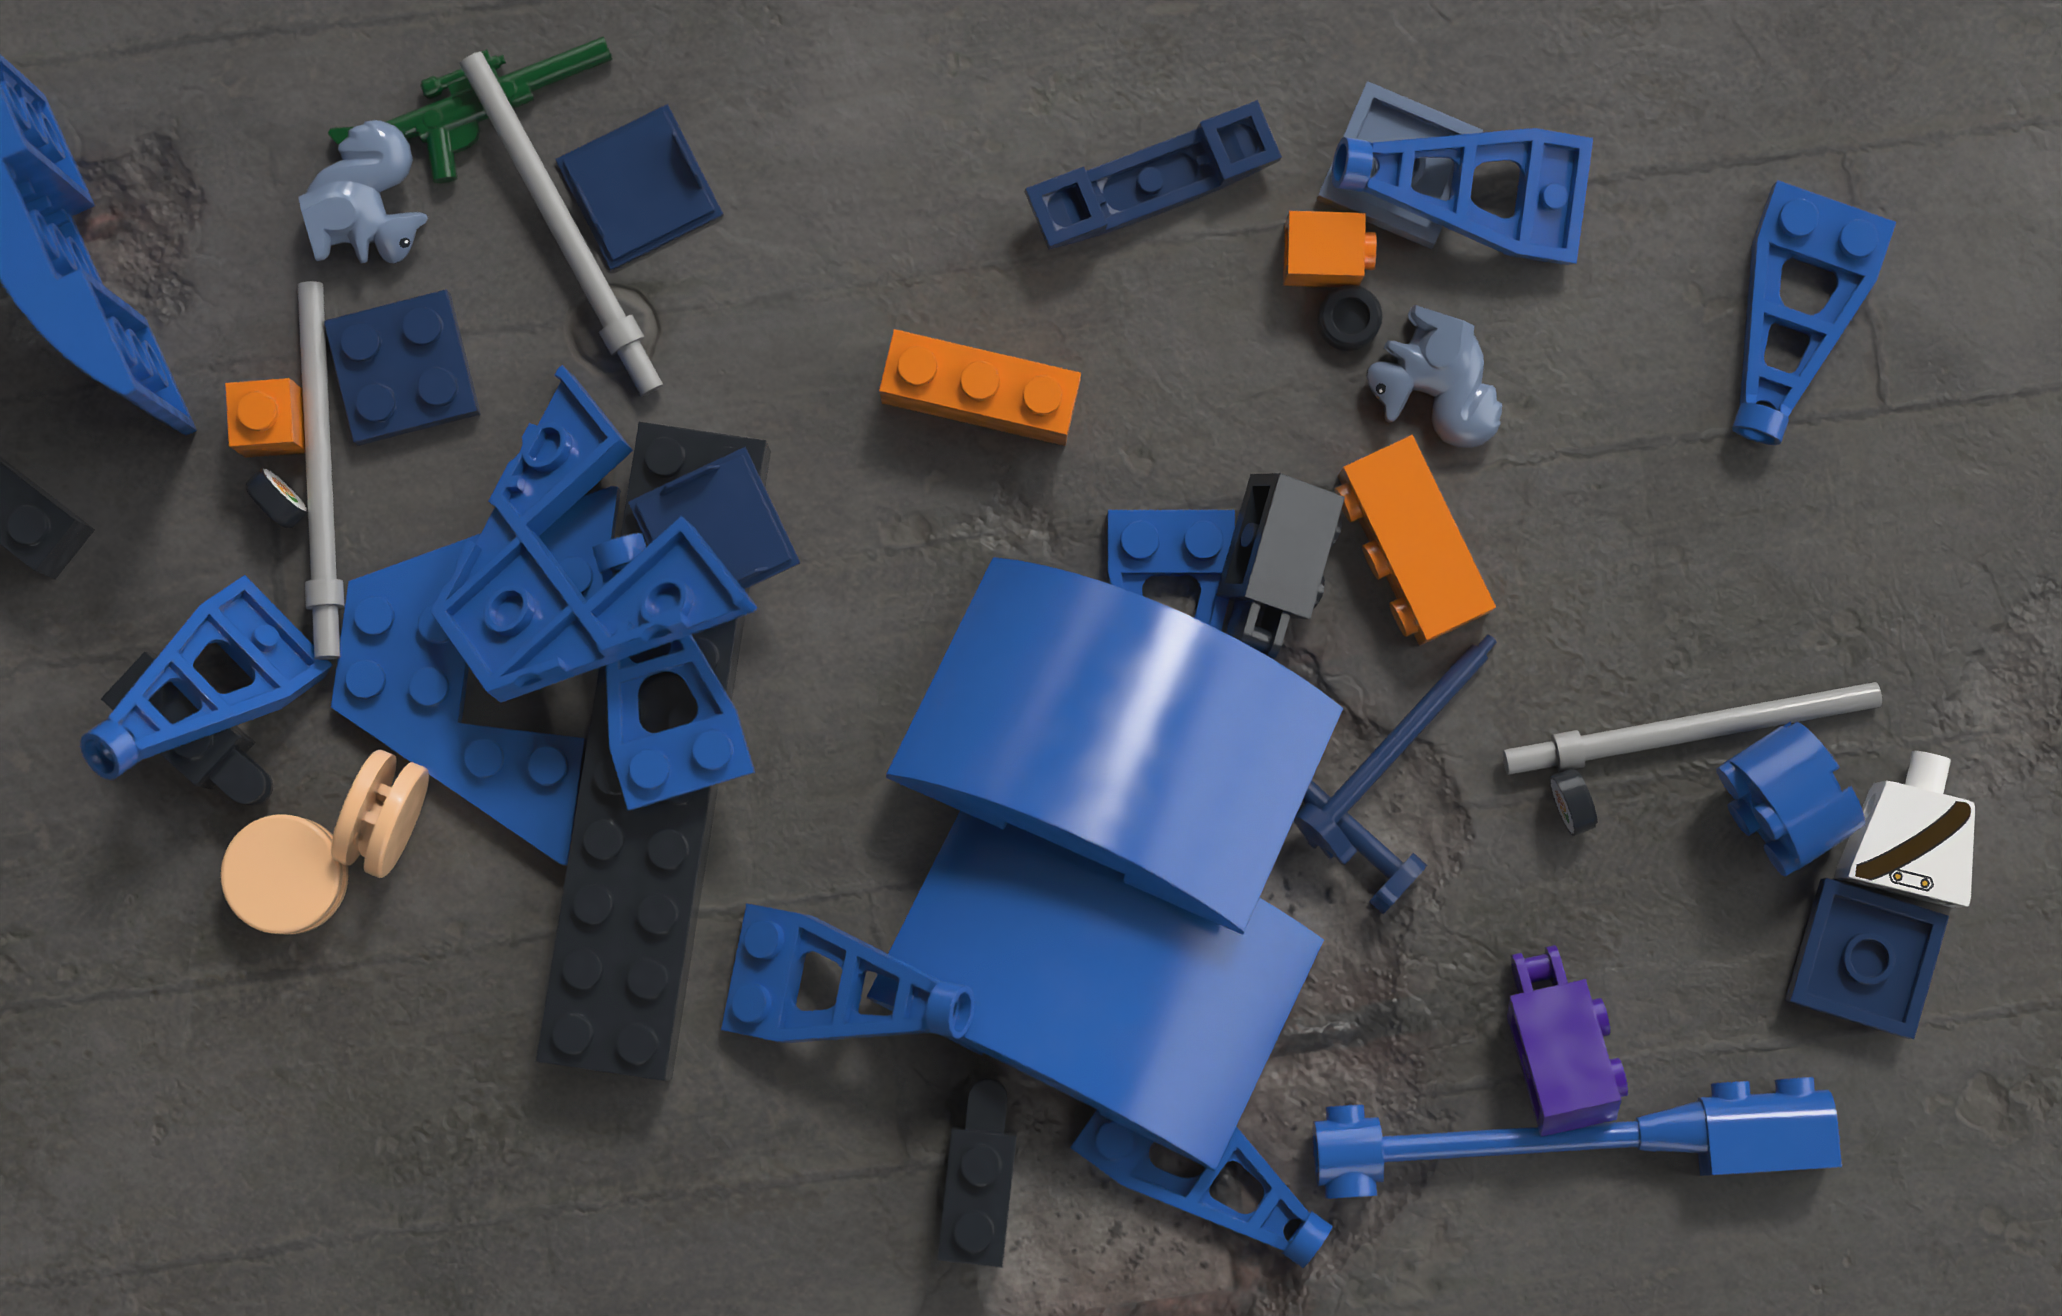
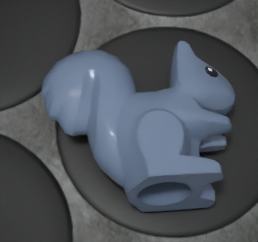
M380 120L365 121L364 124L348 130V138L338 145V151L342 160L320 171L309 185L306 193L299 196L301 212L316 261L325 260L329 256L332 245L351 243L359 262L365 263L368 261L370 243H375L383 260L396 264L408 255L417 229L427 221V215L420 212L386 214L380 193L400 184L409 174L413 161L411 149L403 133L394 125Z
M1413 305L1408 313L1409 320L1416 326L1411 342L1403 344L1397 341H1387L1384 345V349L1398 360L1397 364L1376 362L1367 369V383L1372 393L1384 407V419L1389 423L1395 421L1403 410L1412 390L1434 396L1431 421L1434 431L1443 442L1460 448L1481 446L1496 434L1501 424L1502 403L1497 400L1496 388L1482 383L1484 357L1479 342L1474 335L1475 326L1464 320Z

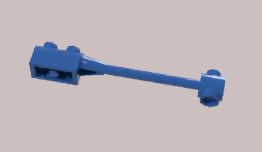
M1814 1077L1775 1080L1776 1093L1751 1094L1750 1081L1710 1084L1712 1097H1699L1696 1102L1640 1116L1635 1121L1600 1123L1543 1137L1540 1136L1538 1127L1382 1136L1379 1118H1365L1364 1105L1325 1107L1326 1120L1313 1121L1312 1126L1316 1182L1318 1186H1325L1326 1199L1377 1196L1376 1183L1384 1181V1162L1637 1147L1638 1150L1649 1152L1698 1153L1700 1176L1835 1168L1842 1167L1835 1102L1829 1090H1815Z

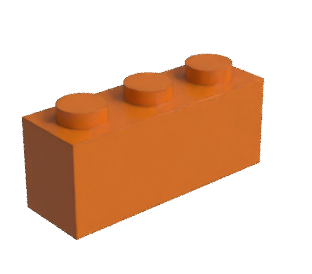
M894 329L879 393L883 404L1066 446L1080 387L1081 372Z
M1413 434L1342 468L1338 474L1342 485L1334 488L1336 494L1345 497L1342 511L1348 521L1353 522L1359 519L1369 540L1368 543L1362 545L1364 556L1371 571L1378 580L1385 576L1387 577L1397 598L1389 603L1390 609L1399 629L1405 637L1414 634L1419 646L1490 613L1496 608Z

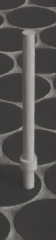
M476 52L469 55L460 62V66L600 320L603 329L599 334L611 355H619L641 397L654 392L662 387L663 383L640 343L645 337L633 315L626 316L483 53Z
M308 281L298 284L311 580L305 582L306 609L312 610L314 658L330 660L340 658L338 609L345 607L344 582L337 579L324 290L323 283Z
M1873 682L1582 736L1578 730L1552 734L1551 741L1505 749L1502 753L1507 775L1554 766L1558 772L1571 768L1579 769L1585 767V761L1779 726L1790 721L1795 723L1882 706V694L1878 683Z

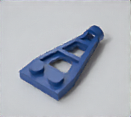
M1538 128L1373 143L1343 137L1339 141L1334 154L1332 183L1335 188L1369 193L1508 256L1571 265L1577 263L1593 138ZM1374 157L1377 161V172L1370 178ZM1429 157L1448 158L1454 161L1449 200H1441L1413 190L1411 180L1415 159ZM1508 160L1519 166L1520 174L1515 212L1512 217L1500 218L1480 209L1471 200L1474 169L1483 162Z
M1778 180L1773 184L1752 243L1740 406L1732 426V430L1735 433L1763 444H1781L1791 411L1877 281L1896 225L1895 221ZM1794 258L1835 274L1837 279L1836 289L1819 313L1808 315L1788 308L1783 304L1780 297L1782 266L1786 260ZM1773 323L1809 336L1808 347L1797 369L1792 373L1767 366L1765 363L1764 353L1769 329ZM1757 402H1767V403H1769L1773 408H1770V407H1767V406H1764V405H1760V404H1756V403H1757Z
M1108 510L1107 572L1109 584L1143 596L1142 586L1151 576H1191L1197 580L1201 589L1195 619L1221 631L1229 600L1216 596L1235 530V510Z
M642 533L612 539L592 548L599 573L602 574L603 586L615 576L614 572L622 570L646 548ZM692 634L671 641V650L668 655L641 663H634L630 657H626L606 665L609 748L628 810L638 809L755 773L738 712ZM664 671L674 672L684 679L698 703V714L691 723L658 733H650L642 727L639 720V688L648 676Z
M244 575L200 604L109 715L107 720L81 737L80 748L82 755L91 769L99 776L110 780L115 779L143 759L284 708L323 680L333 665L328 660L314 658V645ZM217 643L253 680V683L231 693L219 694L193 668V663L207 645ZM170 681L199 710L197 713L174 724H170L148 701L160 688Z
M746 903L721 1030L784 1043L918 1033H934L961 1038L967 1032L972 1022L975 1001L973 991L969 986L941 981L814 916ZM810 952L821 954L836 962L842 969L836 1004L826 1010L803 1011L796 1006L806 954ZM867 971L889 977L898 982L893 1014L878 1016L862 1015L858 1012Z
M1098 1109L1070 1146L1071 1149L1122 1186L1281 1249L1282 1254L1302 1268L1314 1257L1333 1227L1313 1211L1308 1212L1237 1126L1216 1170L1212 1171L1205 1167L1201 1174L1192 1178H1181L1154 1166L1149 1157V1149L1154 1141L1098 1114ZM1229 1161L1240 1163L1263 1186L1264 1197L1251 1213H1239L1213 1199L1209 1193L1210 1185ZM1291 1219H1301V1223L1287 1241L1283 1233L1285 1224Z

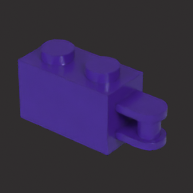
M1556 945L1545 947V954L1524 958L1522 953L1512 954L1511 966L1518 994L1510 996L1507 1020L1540 1136L1543 1137L1616 1120L1621 1097L1628 1096V1085L1620 1059H1609L1603 1037L1610 1036V1024L1603 1000L1601 998H1591L1586 979L1568 983ZM1551 979L1552 987L1533 991L1531 983Z

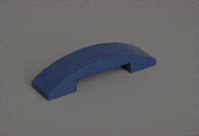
M1256 100L1201 121L1195 130L1087 171L1084 166L1025 188L1024 192L1048 249H1053L1121 229L1187 204L1280 161L1282 156L1260 104Z

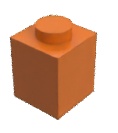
M1289 211L1284 224L1283 286H1359L1364 278L1365 270H1374L1376 263V232H1365L1366 213Z
M290 378L225 383L230 448L245 458L305 453L303 394L300 386Z

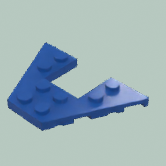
M563 365L555 373V376L561 382L539 424H528L522 436L520 452L513 460L508 462L488 500L495 508L476 544L468 539L456 562L454 576L443 586L430 611L486 692L499 702L513 699L752 613L758 608L698 531L682 516L588 601L584 598L539 536L624 460L633 449L576 377Z
M610 486L583 496L539 536L587 601L603 587L602 574L599 573L592 548L615 537L621 492L617 486ZM480 534L348 581L340 638V658L337 659L331 708L410 762L427 768L429 775L559 864L567 866L587 739L463 724L462 717L469 666L430 612L443 586L454 576L456 562L466 542L469 539L476 544Z

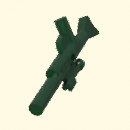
M603 36L498 77L496 70L501 68V65L506 64L504 56L500 55L497 57L495 55L490 57L487 49L481 51L513 109L535 101L532 91L613 60ZM462 68L438 78L431 76L420 83L423 94L428 99L441 95L443 90L448 88L451 93L450 97L386 121V123L394 125L399 129L406 140L420 136L423 144L427 143L433 183H449L458 179L454 154L474 145L478 141L481 132L479 122L489 119ZM333 127L329 129L328 134L339 145L348 138V130L354 127Z

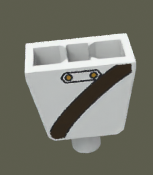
M1912 751L1905 784L1892 781L1873 783L1862 806L1865 826L1849 837L1836 868L1834 879L1951 908L1969 906L1972 883L1975 806L1974 802L1943 794L1951 759L1928 752Z

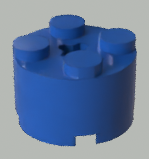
M1790 721L1784 726L1778 727L1716 769L1722 784L1731 796L1735 798V800L1727 804L1733 819L1747 836L1752 835L1756 831L1766 843L1764 844V850L1769 860L1784 877L1807 865L1865 826L1863 809L1853 788L1850 786L1841 791L1840 785L1832 773L1840 767L1819 739L1799 722L1791 724Z

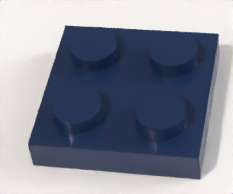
M447 289L324 320L353 441L358 446L481 414L452 297Z
M1821 878L1785 1001L1906 1039H1915L1949 916L1835 880Z

